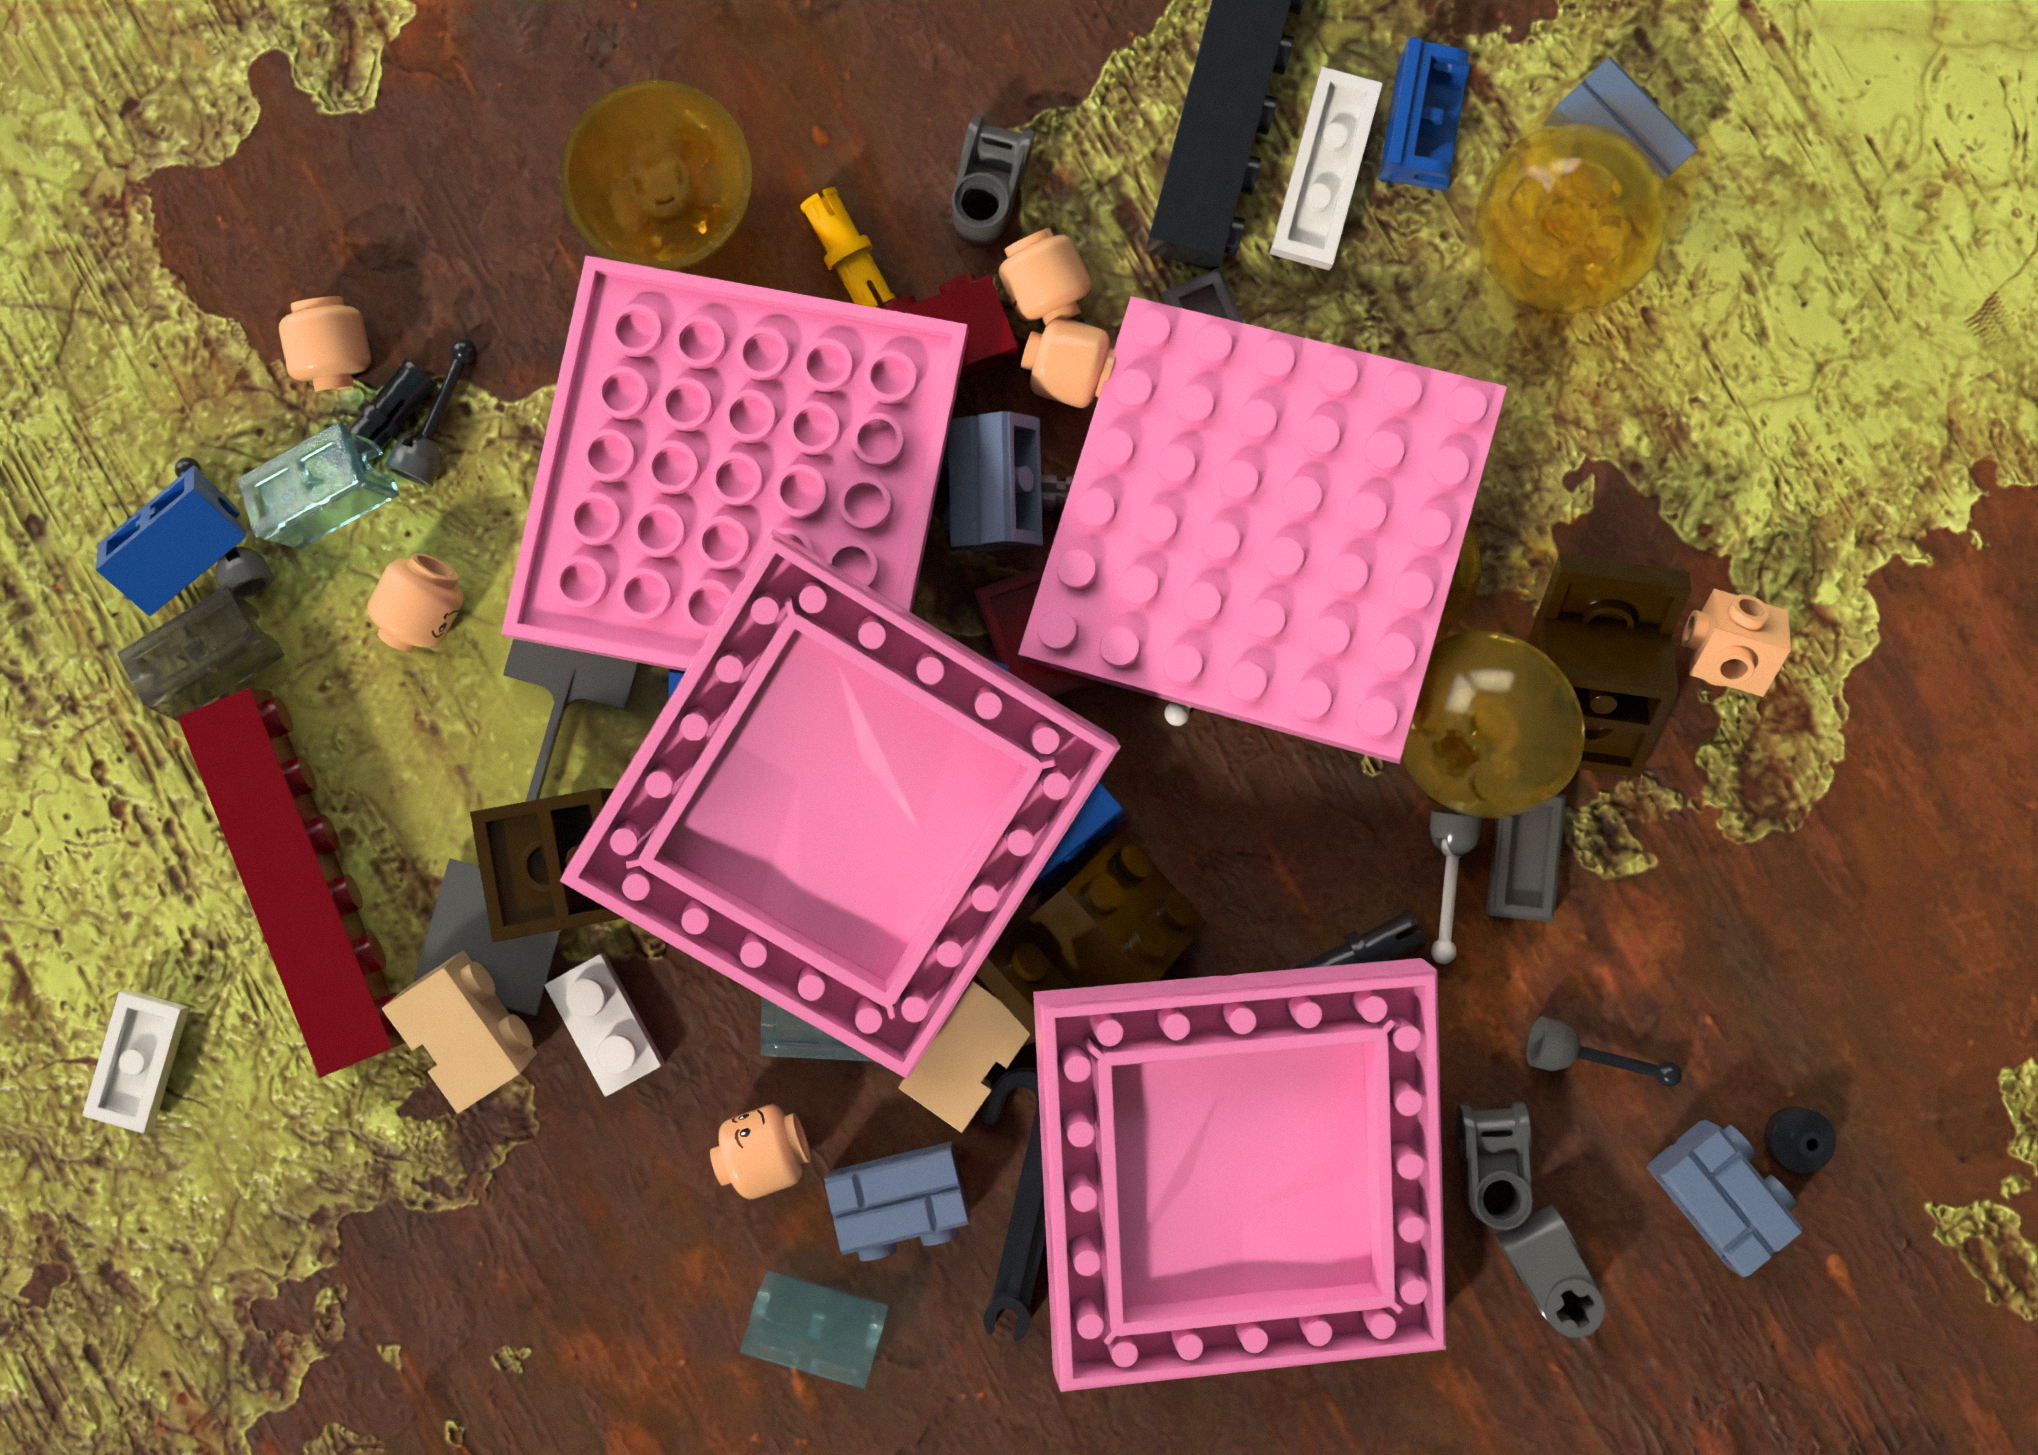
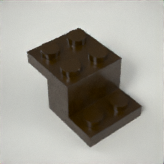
M1559 554L1526 643L1529 701L1513 740L1514 760L1633 777L1641 776L1678 694L1672 634L1692 591L1690 572Z
M597 788L470 812L492 943L624 919V917L560 882L567 865L614 789Z
M1121 829L1073 876L1035 907L986 956L976 975L1036 1040L1033 992L1158 981L1206 926L1207 922L1194 909L1190 900L1181 894L1151 862L1147 853L1137 846Z

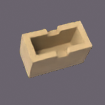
M464 950L403 989L382 1008L410 1049L413 1051L423 1044L436 1062V1065L428 1071V1074L457 1114L519 1075L537 1054L532 1046L533 1039L526 1024L517 1015L508 1013L495 994V984L488 971L480 963L472 962Z
M973 977L909 1079L903 1077L898 1088L962 1133L992 1091L990 1087L993 1082L985 1077L995 1062H998L1007 1069L1030 1036V1033L983 982Z

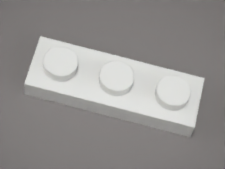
M1321 67L1269 254L1330 271L1336 256L1383 83Z

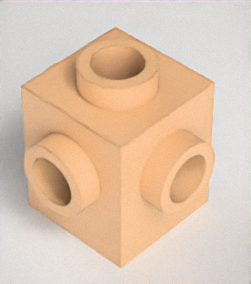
M1714 589L1703 610H1693L1684 627L1682 646L1689 648V675L1701 678L1712 685L1728 686L1764 697L1791 651L1788 610L1765 604L1750 595H1735Z

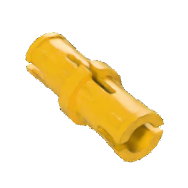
M836 187L824 189L822 191L824 197L821 199L818 193L806 199L800 205V208L808 217L827 252L824 262L829 271L836 270L854 304L881 308L885 304L896 300L895 295L889 290L869 253L873 247L867 235H859L838 196L839 193Z

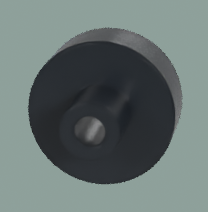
M1801 1106L1782 1108L1770 1117L1764 1129V1145L1769 1156L1777 1164L1793 1172L1805 1174L1818 1171L1831 1160L1834 1154L1836 1137L1832 1125L1823 1115Z

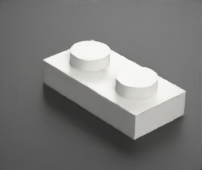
M605 952L544 985L605 1097L665 1064Z
M131 990L118 993L82 1116L143 1134L154 1130L190 1007Z

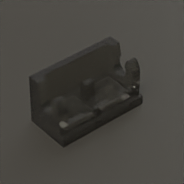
M225 586L117 652L143 706L175 721H179L178 716L202 707L285 656L278 641L269 634L264 633L256 623V621L263 618L261 613L252 604L236 595L229 586Z

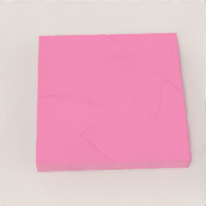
M772 529L567 865L560 882L904 1078L909 1079L1121 746L1114 736Z
M1422 958L1244 973L1232 976H1209L1033 992L1053 1372L1060 1392L1446 1350L1437 970Z

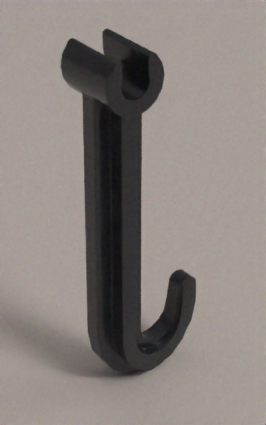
M1021 1066L1002 1075L992 1085V1091L987 1096L982 1113V1120L985 1124H995L1008 1093L1017 1087H1025L1031 1090L1037 1100L1036 1112L995 1288L984 1313V1327L987 1334L991 1335L994 1331L997 1313L1003 1309L1013 1310L1018 1317L1013 1338L1017 1342L1026 1335L1030 1326V1304L1046 1239L1037 1067Z

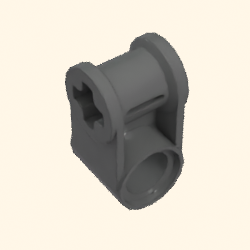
M976 114L972 116L966 133L959 173L952 194L953 225L956 234L964 242L976 247H986L995 244L1004 236L1008 228L1018 188L1023 184L1035 139L1034 130L1026 128L1022 133H1017L985 124L983 116ZM986 200L997 208V212L990 219L980 221L968 217L964 209L973 201Z
M1514 1101L1510 1104L1509 1108L1472 1110L1469 1104H1458L1455 1111V1134L1460 1157L1464 1205L1473 1216L1494 1229L1509 1230L1517 1228L1526 1221L1531 1212L1533 1202L1529 1159L1531 1153V1128L1527 1107L1523 1101ZM1503 1130V1132L1482 1133L1483 1131ZM1504 1180L1509 1185L1511 1192L1507 1206L1499 1212H1487L1483 1204V1194L1487 1186L1495 1181Z
M1552 1204L1529 1215L1526 1221L1517 1228L1502 1230L1494 1234L1519 1281L1528 1290L1539 1312L1557 1332L1570 1338H1582L1591 1335L1600 1327L1605 1313L1602 1295L1580 1258L1581 1253L1575 1240ZM1568 1290L1577 1295L1574 1301L1578 1310L1570 1315L1562 1309L1564 1301L1561 1297Z

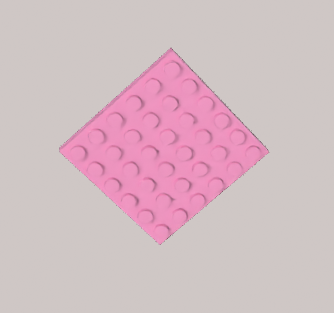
M586 256L501 634L512 639L686 671L772 529L912 613L969 334L968 325Z
M1131 296L1113 351V355L1116 358L1109 380L1103 383L1018 652L1020 659L1400 764L1505 399L1507 386Z

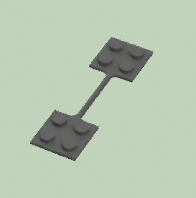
M513 639L503 675L542 686L550 691L554 699L553 709L526 801L540 798L567 706L574 700L588 699L626 710L638 670V662ZM449 858L414 982L464 950L472 962L480 963L488 971L495 984V994L504 1007L537 1016L545 991L544 985L549 977L562 930L492 943L479 866Z

